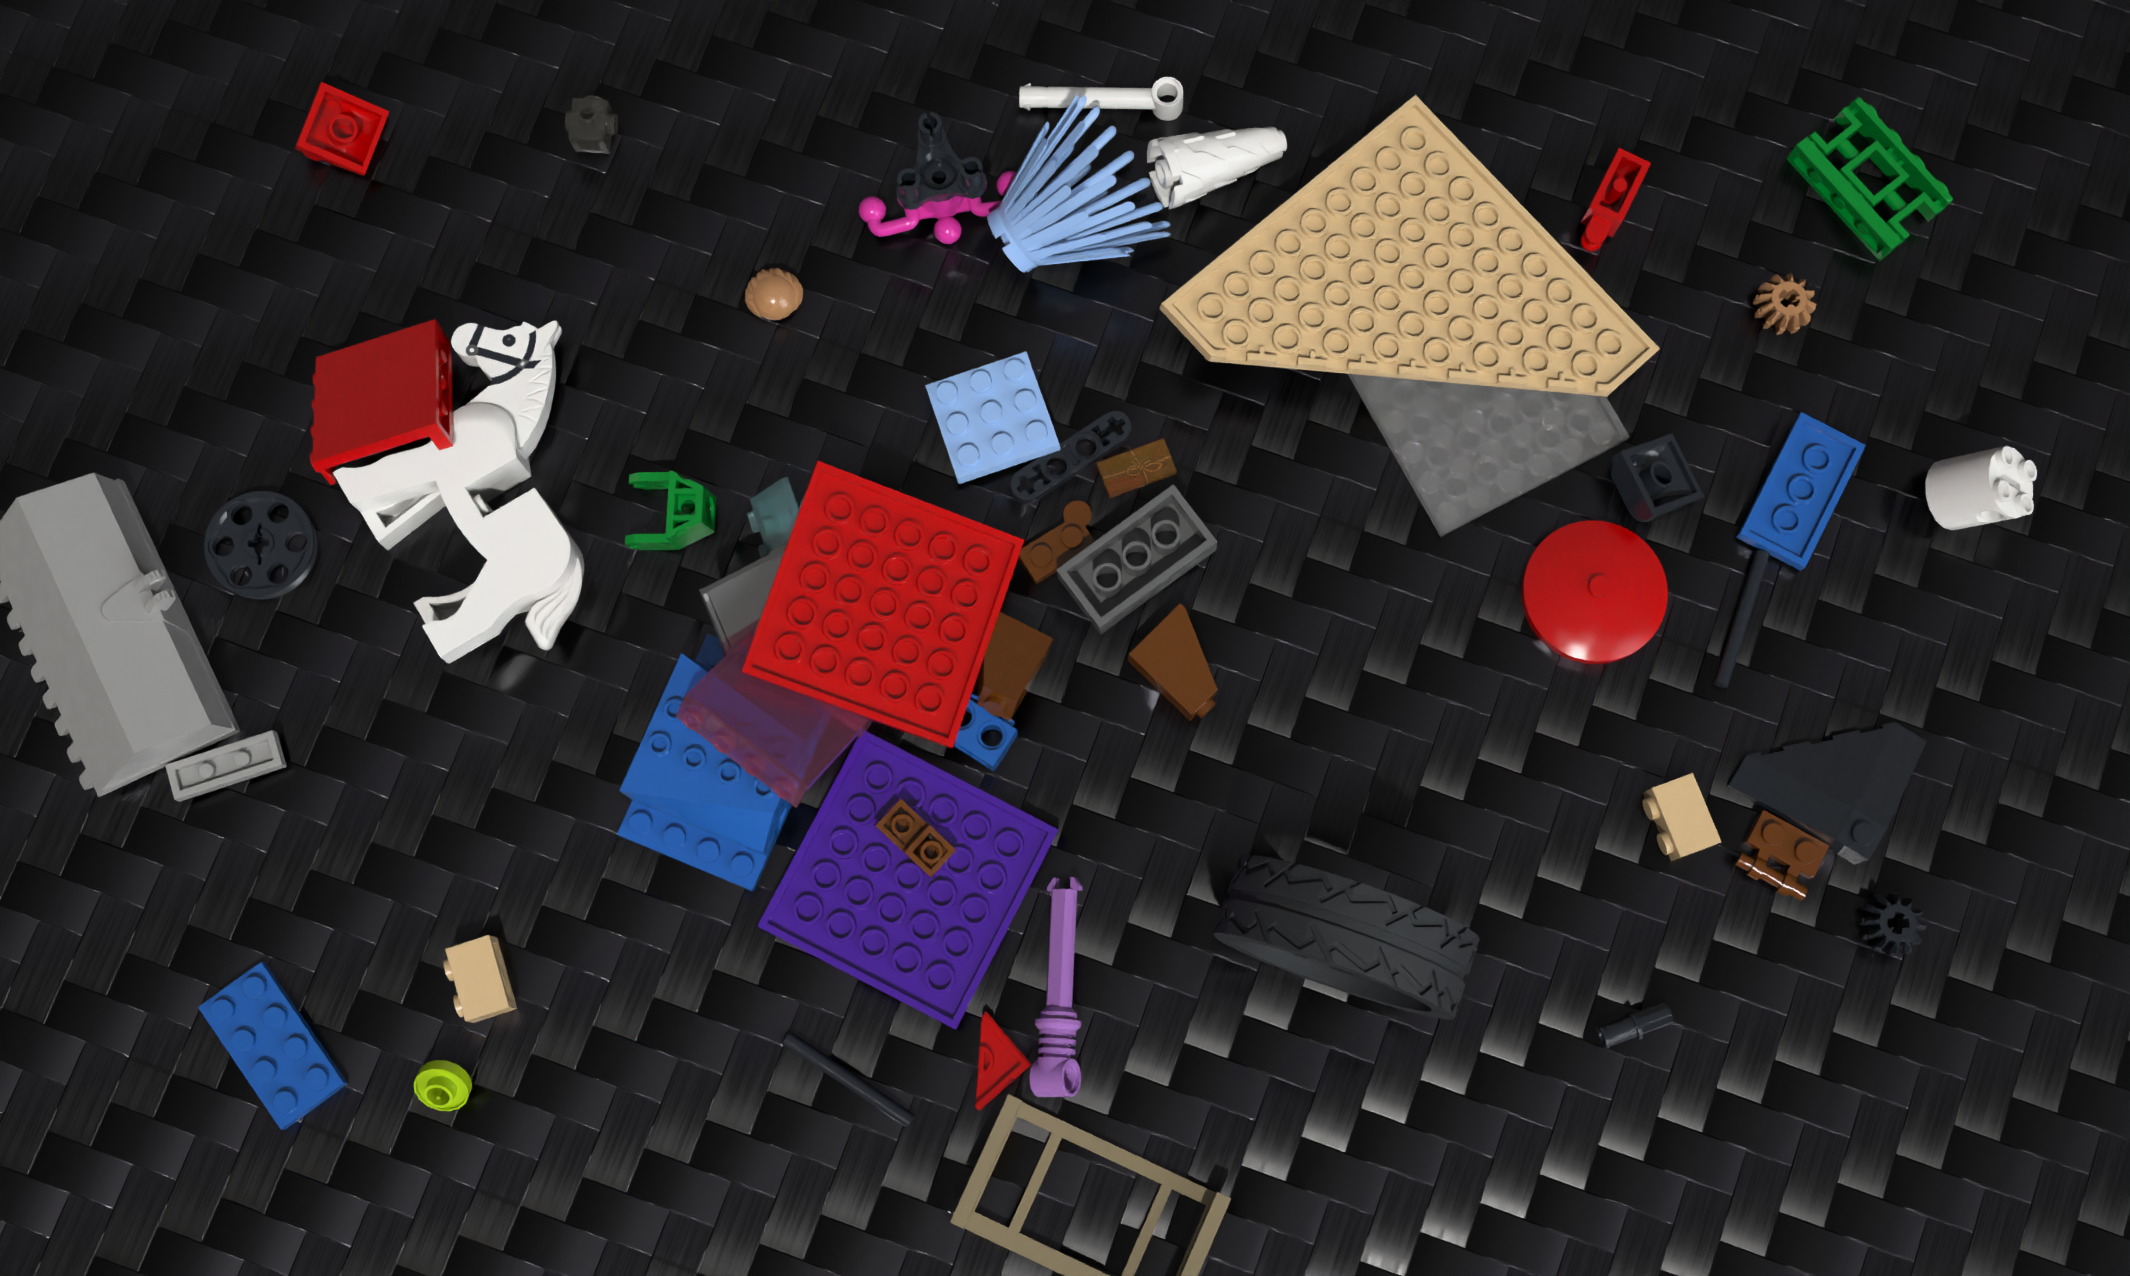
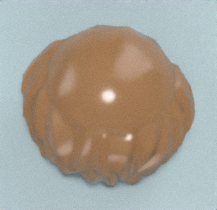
M780 268L762 269L755 277L751 278L745 290V301L750 311L758 317H764L769 320H781L788 317L799 307L803 299V288L797 277Z

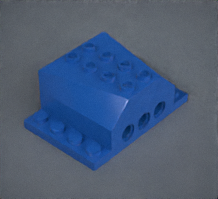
M707 634L696 660L681 653L619 791L630 798L632 802L617 835L754 892L835 707L740 673L748 650H744L728 659L723 655V649L719 642L720 639Z

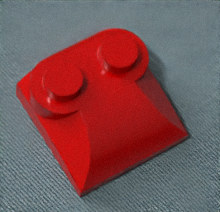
M321 82L295 149L302 151L306 157L312 160H324L364 176L390 111Z

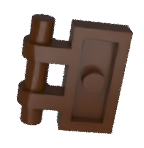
M1762 810L1758 813L1743 843L1756 850L1753 858L1740 852L1734 864L1746 870V875L1754 880L1760 878L1775 886L1776 892L1786 897L1791 895L1802 901L1808 892V888L1796 882L1797 876L1800 874L1808 879L1814 878L1829 845ZM1768 858L1786 866L1783 874L1767 866Z

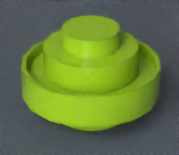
M445 1060L427 1062L420 1068L413 1084L414 1092L419 1100L428 1107L438 1111L459 1109L466 1103L472 1089V1081L468 1073L459 1065Z

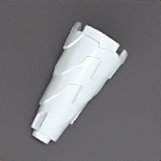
M1273 126L1237 130L1223 129L1202 134L1195 132L1151 140L1147 148V163L1156 161L1155 171L1149 172L1152 185L1163 206L1173 209L1206 195L1207 192L1235 182L1237 178L1252 173L1265 164L1280 159L1283 156V151L1287 149V141L1284 133L1281 130L1277 131Z

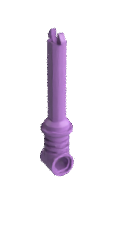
M1070 877V889H1059L1060 879L1053 878L1047 886V891L1051 892L1046 1007L1040 1012V1018L1035 1019V1026L1039 1029V1035L1044 1036L1039 1038V1044L1043 1045V1047L1038 1048V1054H1042L1043 1057H1038V1060L1033 1063L1030 1070V1086L1037 1097H1074L1081 1086L1080 1067L1075 1059L1070 1058L1075 1055V1050L1071 1049V1047L1076 1046V1040L1071 1039V1037H1076V1031L1081 1028V1021L1077 1020V1013L1072 1009L1077 891L1082 890V885L1076 877Z

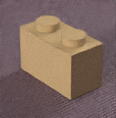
M1693 773L1643 792L1645 797L1643 800L1645 813L1650 820L1655 821L1659 834H1657L1659 847L1665 855H1669L1671 861L1721 843Z
M487 935L445 949L448 959L443 961L444 969L449 981L454 980L458 995H454L453 1000L459 1017L464 1016L466 1022L475 1023L517 1009L497 937Z

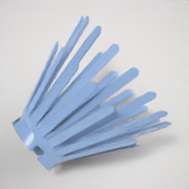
M1076 95L1047 140L1044 137L1048 132L1049 122L1047 121L1042 126L999 207L987 215L995 238L1001 236L1006 245L1002 250L1012 263L1024 273L1041 265L1130 256L1128 253L1134 251L1132 248L1114 247L1171 235L1165 231L1152 232L1169 227L1170 223L1167 221L1152 224L1143 221L1097 233L1157 212L1163 208L1162 203L1154 202L1135 209L1134 203L1127 201L1095 214L1150 185L1151 181L1149 178H1141L1106 196L1107 189L1116 183V178L1112 174L1134 159L1132 151L1125 152L1071 190L1073 185L1091 170L1089 163L1098 156L1099 150L1115 136L1116 127L1114 126L1107 128L1037 194L1071 154L1074 144L1100 113L1099 107H1094L1085 119L1078 123L1041 168L1086 104V95L1082 96L1080 100L1079 95Z

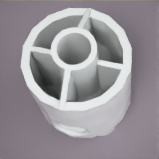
M2009 446L1937 461L1928 470L1925 482L1929 509L1935 520L1943 528L1949 530H1958L2029 515L2034 509L2032 498L2033 481L2037 477L2036 466L2031 460H2024L2023 456L2015 448Z

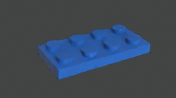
M1801 412L1796 417L1736 538L1768 552L1771 556L1800 571L1804 569L1866 445Z
M260 962L198 1007L281 1130L287 1129L348 1084L266 963Z

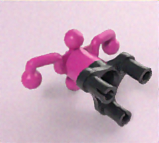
M930 112V119H927V115L924 113L918 120L919 131L917 133L918 152L916 162L913 168H905L897 176V201L904 208L906 217L882 222L886 214V206L876 196H869L862 200L859 205V215L868 223L870 231L878 237L911 230L918 224L919 220L934 217L938 219L934 226L936 238L944 244H952L959 239L962 230L960 223L952 216L956 213L971 210L973 214L985 217L998 208L1001 201L982 203L981 195L986 191L987 180L981 161L975 157H967L961 160L952 150L947 140L940 116ZM1007 171L998 178L996 188L1001 196L1004 197L1016 172Z

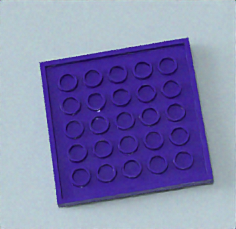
M862 729L763 914L758 927L957 1030L1059 829ZM898 798H901L956 849L952 856L932 877H929L873 825Z

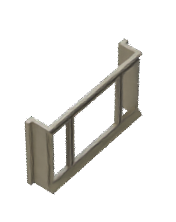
M1008 1094L950 1223L967 1229L1064 1276H1110L1019 1233L1061 1139L1064 1138L1161 1184L1121 1276L1135 1275L1171 1190L1206 1205L1176 1273V1276H1198L1231 1198L1221 1193L1213 1192L1023 1103L1022 1100ZM1017 1117L1051 1132V1135L1008 1228L974 1211Z

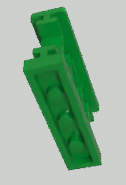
M1857 97L1835 118V121L1844 129L1842 133L1826 144L1814 132L1797 144L1786 159L1873 255L1881 261L1910 235L1899 222L1916 209L1929 222L1935 215L1943 211L1953 198L1945 184L1936 180L1925 168L1921 158L1912 154L1901 142L1898 133L1883 123L1874 107L1865 103L1860 97ZM1857 131L1870 144L1861 153L1848 140ZM1835 149L1849 162L1839 171L1826 158ZM1868 158L1891 181L1890 184L1875 196L1852 172ZM1904 182L1918 196L1910 204H1907L1895 191ZM1882 200L1896 213L1887 223L1873 209Z

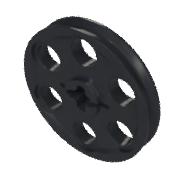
M270 491L245 493L227 502L212 518L204 541L206 562L214 577L235 594L256 600L276 598L296 588L311 571L318 551L317 532L309 515L292 499ZM278 505L287 506L289 514L286 520L281 523L272 522L271 511ZM242 507L251 508V520L244 525L236 524L234 520L236 511ZM297 534L305 535L307 539L305 548L300 552H291L288 546L290 539ZM261 537L269 543V546L263 547L262 553L253 548L254 544L260 543ZM224 538H231L234 542L232 552L227 556H218L216 553L218 542ZM279 565L286 566L289 571L287 579L280 584L272 583L270 579L271 571ZM244 567L250 568L252 578L249 583L243 586L236 585L234 582L236 571Z

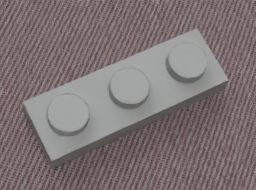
M273 730L165 765L174 800L179 802L287 767L278 734Z

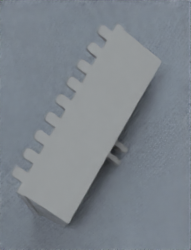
M91 473L17 497L0 520V603L10 601L13 609L7 616V622L12 630L22 627L25 634L19 642L22 655L27 656L33 653L37 660L31 669L34 681L37 683L46 680L49 689L43 695L46 708L58 707L61 716L55 722L58 734L63 736L70 733L73 743L67 749L70 761L74 763L82 760L86 768L79 776L83 789L86 790L94 787L98 797L103 796L157 771L167 764L176 762L240 732L239 725L125 482L121 479L112 480L97 473Z

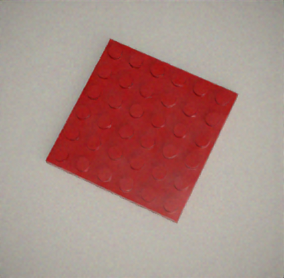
M817 461L740 673L939 745L953 748L1024 539Z

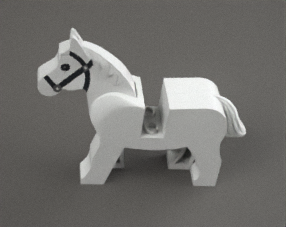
M524 321L521 326H515L508 330H495L475 323H467L458 327L451 339L452 347L466 364L480 366L491 380V384L465 406L453 412V447L439 451L431 440L424 446L385 456L368 466L359 468L342 467L333 472L349 502L361 512L377 541L387 550L391 549L446 506L465 537L487 559L476 581L466 589L447 596L422 597L414 602L426 623L422 626L439 656L449 664L499 635L505 625L516 614L529 611L525 620L527 628L539 648L549 650L553 647L561 627L574 610L579 599L584 574L583 555L538 491L533 488L494 512L487 503L532 477L528 457L536 448L545 430L555 390L556 360L553 348L562 333V328L557 321H552L539 329Z

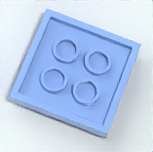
M1027 352L925 385L959 484L1061 450Z

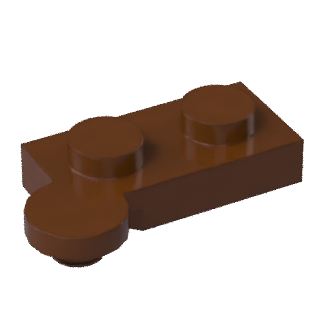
M1070 502L1063 511L1064 523L1021 549L1018 558L1035 584L1057 572L1056 570L1095 542L1086 528L1091 521L1092 512L1085 502Z

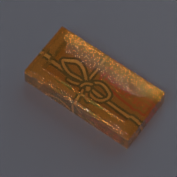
M1164 438L1097 463V468L1109 498L1172 476L1177 471Z

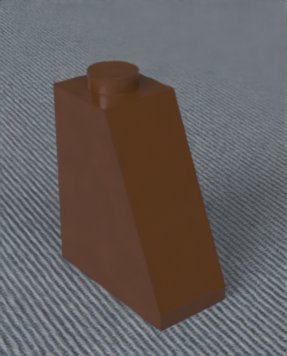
M1179 604L1129 653L1128 662L1191 721L1196 715L1203 718L1215 706L1216 702L1213 700V697L1218 689L1187 611L1183 605Z
M999 612L978 673L977 705L993 716L1011 721L1045 662L1053 638Z

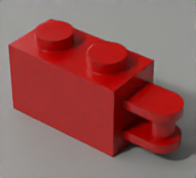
M1621 148L1617 150L1580 222L1587 225L1580 240L1583 249L1594 252L1600 248L1607 236H1614L1651 164L1650 162Z

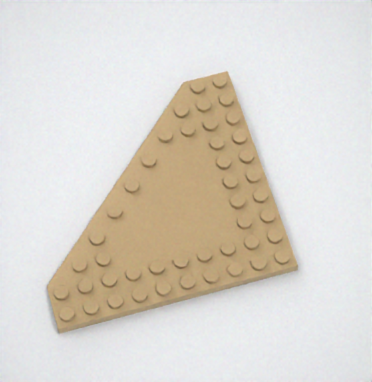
M1416 95L1178 289L1160 306V310L1210 362L1606 397L1660 349Z

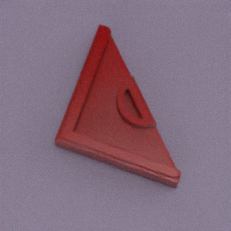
M987 1012L982 1015L975 1104L978 1111L1032 1065Z

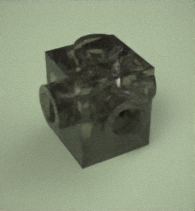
M593 95L585 96L584 99L573 98L571 111H566L565 129L569 132L568 138L576 152L610 154L611 137L616 135L618 131V115L613 113L608 100Z

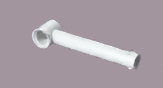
M1172 77L1160 78L1154 83L1152 88L1031 86V83L1025 86H1020L1019 105L1029 111L1030 108H1068L1077 94L1079 95V100L1082 96L1086 95L1087 100L1083 108L1152 109L1156 117L1165 121L1176 119L1183 110V87L1178 80ZM1165 95H1171L1175 98L1170 103L1162 102L1159 99Z

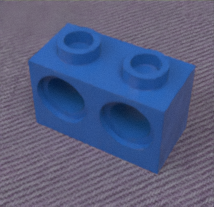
M971 694L966 711L971 714L972 719L968 725L959 728L954 747L994 772L1018 736L1017 729L1013 727L1015 721L1012 719L1008 721L1002 717L991 715L984 708L977 705V696ZM988 730H997L1002 734L1003 738L1000 744L990 747L982 742L983 734Z

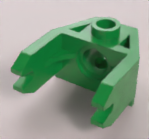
M674 471L629 474V484H634V488L648 490L668 489L666 533L625 536V545L630 546V549L680 550L715 532L717 497L704 486Z

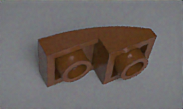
M898 798L873 824L929 877H932L956 851L953 846L901 798Z

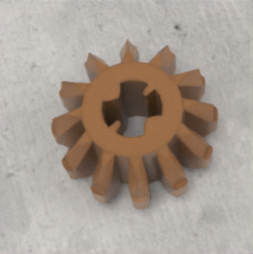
M1792 273L1787 274L1783 279L1777 274L1770 278L1769 283L1763 282L1758 288L1759 295H1756L1752 304L1759 307L1755 312L1754 318H1765L1766 320L1763 324V329H1768L1771 325H1774L1777 335L1782 334L1785 329L1792 334L1800 329V325L1806 326L1810 322V313L1816 309L1817 304L1810 301L1814 296L1815 290H1804L1803 288L1806 279H1801L1798 283H1795ZM1781 302H1786L1788 306L1784 307Z

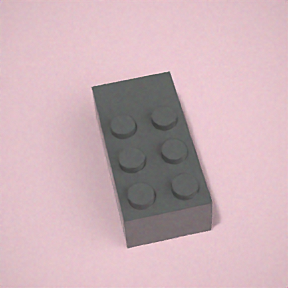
M1173 484L1056 570L1057 576L1101 635L1216 551L1217 540Z

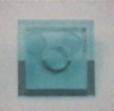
M788 477L778 480L750 499L753 511L747 512L753 533L760 531L764 544L758 546L761 558L767 556L770 551L787 543L797 516L799 506Z

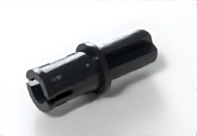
M1661 1003L1637 1013L1629 1011L1626 1013V1017L1597 1026L1596 1029L1603 1047L1608 1049L1613 1045L1632 1038L1637 1040L1643 1039V1034L1672 1024L1673 1016L1666 1003Z

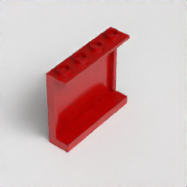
M436 319L316 357V371L313 374L315 399L312 400L314 425L311 426L313 452L310 453V461L314 470L317 473H321L330 485L336 484L333 472L336 471L337 465L429 436L439 451L453 447L452 344Z

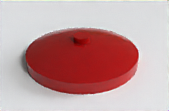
M1605 521L1575 522L1551 533L1538 545L1530 556L1521 581L1522 606L1526 619L1534 633L1548 648L1557 654L1581 663L1605 664L1630 656L1654 636L1664 618L1667 607L1668 589L1666 576L1654 551L1632 531Z

